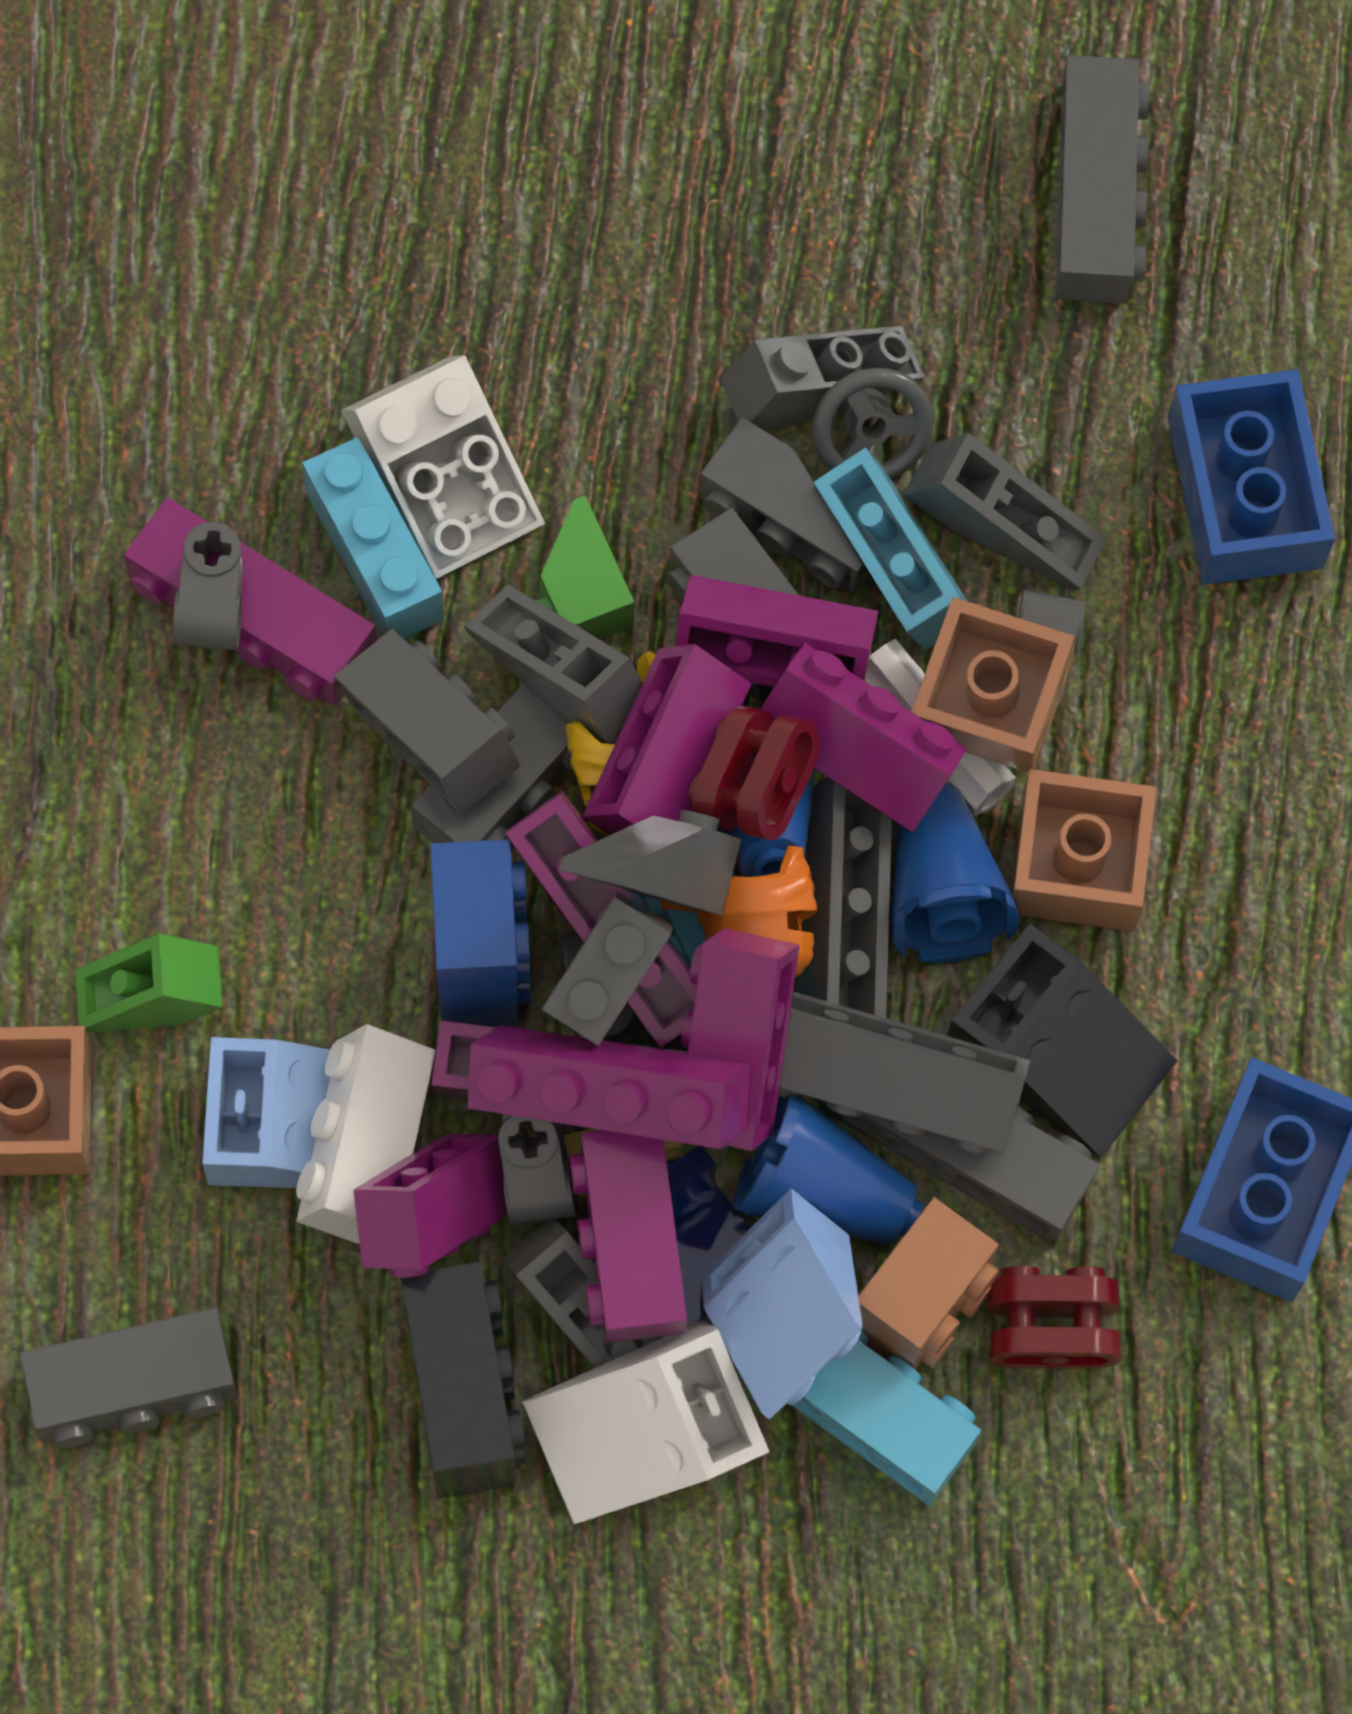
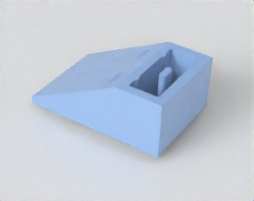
M211 1037L202 1163L208 1185L297 1188L300 1174L312 1157L316 1138L311 1135V1123L319 1104L325 1100L330 1077L325 1075V1063L330 1049L275 1039Z
M790 1189L701 1277L704 1309L713 1326L718 1329L729 1355L761 1413L769 1420L786 1403L793 1405L800 1401L812 1386L815 1375L832 1358L838 1360L848 1354L860 1337L863 1326L850 1237L793 1189Z

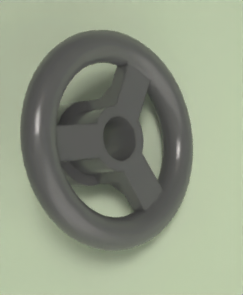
M886 368L859 370L836 382L825 393L818 404L812 426L814 446L821 461L829 470H832L865 447L870 451L873 445L884 442L889 436L912 435L909 443L901 453L891 460L880 464L889 478L894 479L914 466L927 449L933 432V411L924 390L907 375ZM869 387H887L898 391L909 401L914 414H894L885 396L878 390ZM841 403V420L852 438L842 455L836 450L831 438L832 419ZM879 417L875 424L868 427L862 426L868 418Z

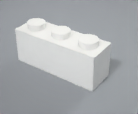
M369 1024L338 1039L333 1044L325 1063V1075L330 1077L325 1100L319 1104L311 1123V1135L316 1138L311 1161L303 1168L297 1183L296 1195L301 1199V1204L296 1222L359 1244L353 1189L413 1154L436 1050Z

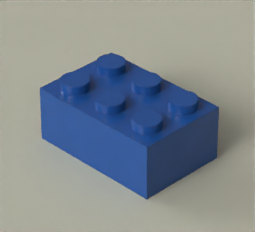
M1298 369L1176 385L1167 418L1202 585L1324 569L1335 541Z
M510 839L431 843L436 967L441 1021L481 1026L519 1025L518 1004L531 1003L524 861L511 862Z
M1251 1057L1240 1079L1171 1252L1293 1303L1305 1283L1352 1164V1098Z

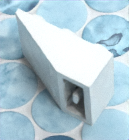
M465 355L449 356L341 410L354 438L359 437L435 579L545 524Z
M705 1320L686 1327L685 1334L665 1336L521 1401L574 1524L707 1481L769 1452L717 1328Z

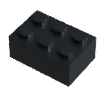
M480 1262L429 1270L427 1273L419 1276L401 1278L404 1307L437 1500L516 1486L515 1466L527 1464L525 1455L526 1445L520 1411L513 1410L507 1412L505 1401L515 1399L514 1376L508 1344L495 1346L493 1338L504 1335L503 1315L497 1281H483Z

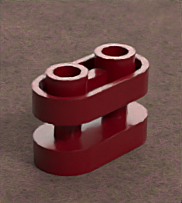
M746 706L733 708L718 724L714 744L701 772L691 782L689 804L693 812L720 819L717 829L731 830L738 825L742 833L748 836L766 840L779 838L786 830L816 765L820 747L817 726L809 719L781 715L774 721L771 714L765 710Z
M1010 1266L1001 1269V1277L995 1278L990 1285L988 1311L995 1315L1008 1317V1328L998 1329L989 1334V1362L991 1364L1018 1369H1099L1121 1363L1120 1332L1101 1328L1100 1317L1115 1314L1120 1310L1119 1282L1113 1278L1106 1277L1105 1269L1094 1266H1081L1068 1269L1066 1275H1040V1269L1037 1267ZM1035 1317L1074 1318V1327H1035Z

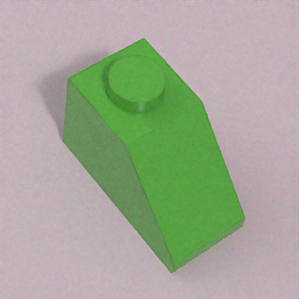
M585 495L574 499L540 575L541 599L535 601L576 626H580L594 637L601 639L634 626L635 602Z
M158 933L75 970L78 1026H85L87 1033L181 1025L222 1008L219 949L216 945Z

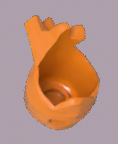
M787 847L779 873L755 877H732L722 916L661 901L662 909L696 912L699 924L704 930L705 941L726 928L800 945L795 977L803 973L814 956L813 933L805 932L801 929L803 920L817 913V904L813 895L815 887L811 879L810 867L804 858L803 847Z

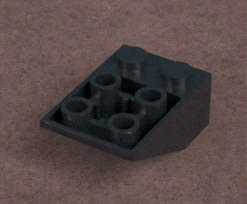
M1032 924L1027 926L951 1019L947 1034L948 1037L1031 1060L1020 1100L1067 1136L1083 1144L1099 1160L1178 1061L1080 960Z

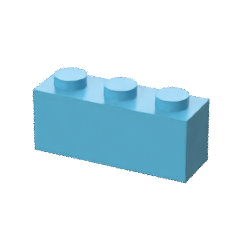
M359 437L302 462L306 494L381 635L383 636L392 628L405 639L444 621L442 590Z
M865 447L814 481V484L906 632L925 651L936 644L952 597L964 601L967 600L888 474Z
M861 1331L860 1337L851 1351L841 1359L835 1360L832 1358L815 1375L813 1384L805 1396L792 1406L930 1507L975 1447L982 1430L973 1424L976 1417L964 1404L949 1395H943L941 1399L934 1396L919 1385L922 1377L908 1363L893 1355H890L885 1360L867 1347L865 1344L868 1342V1338Z

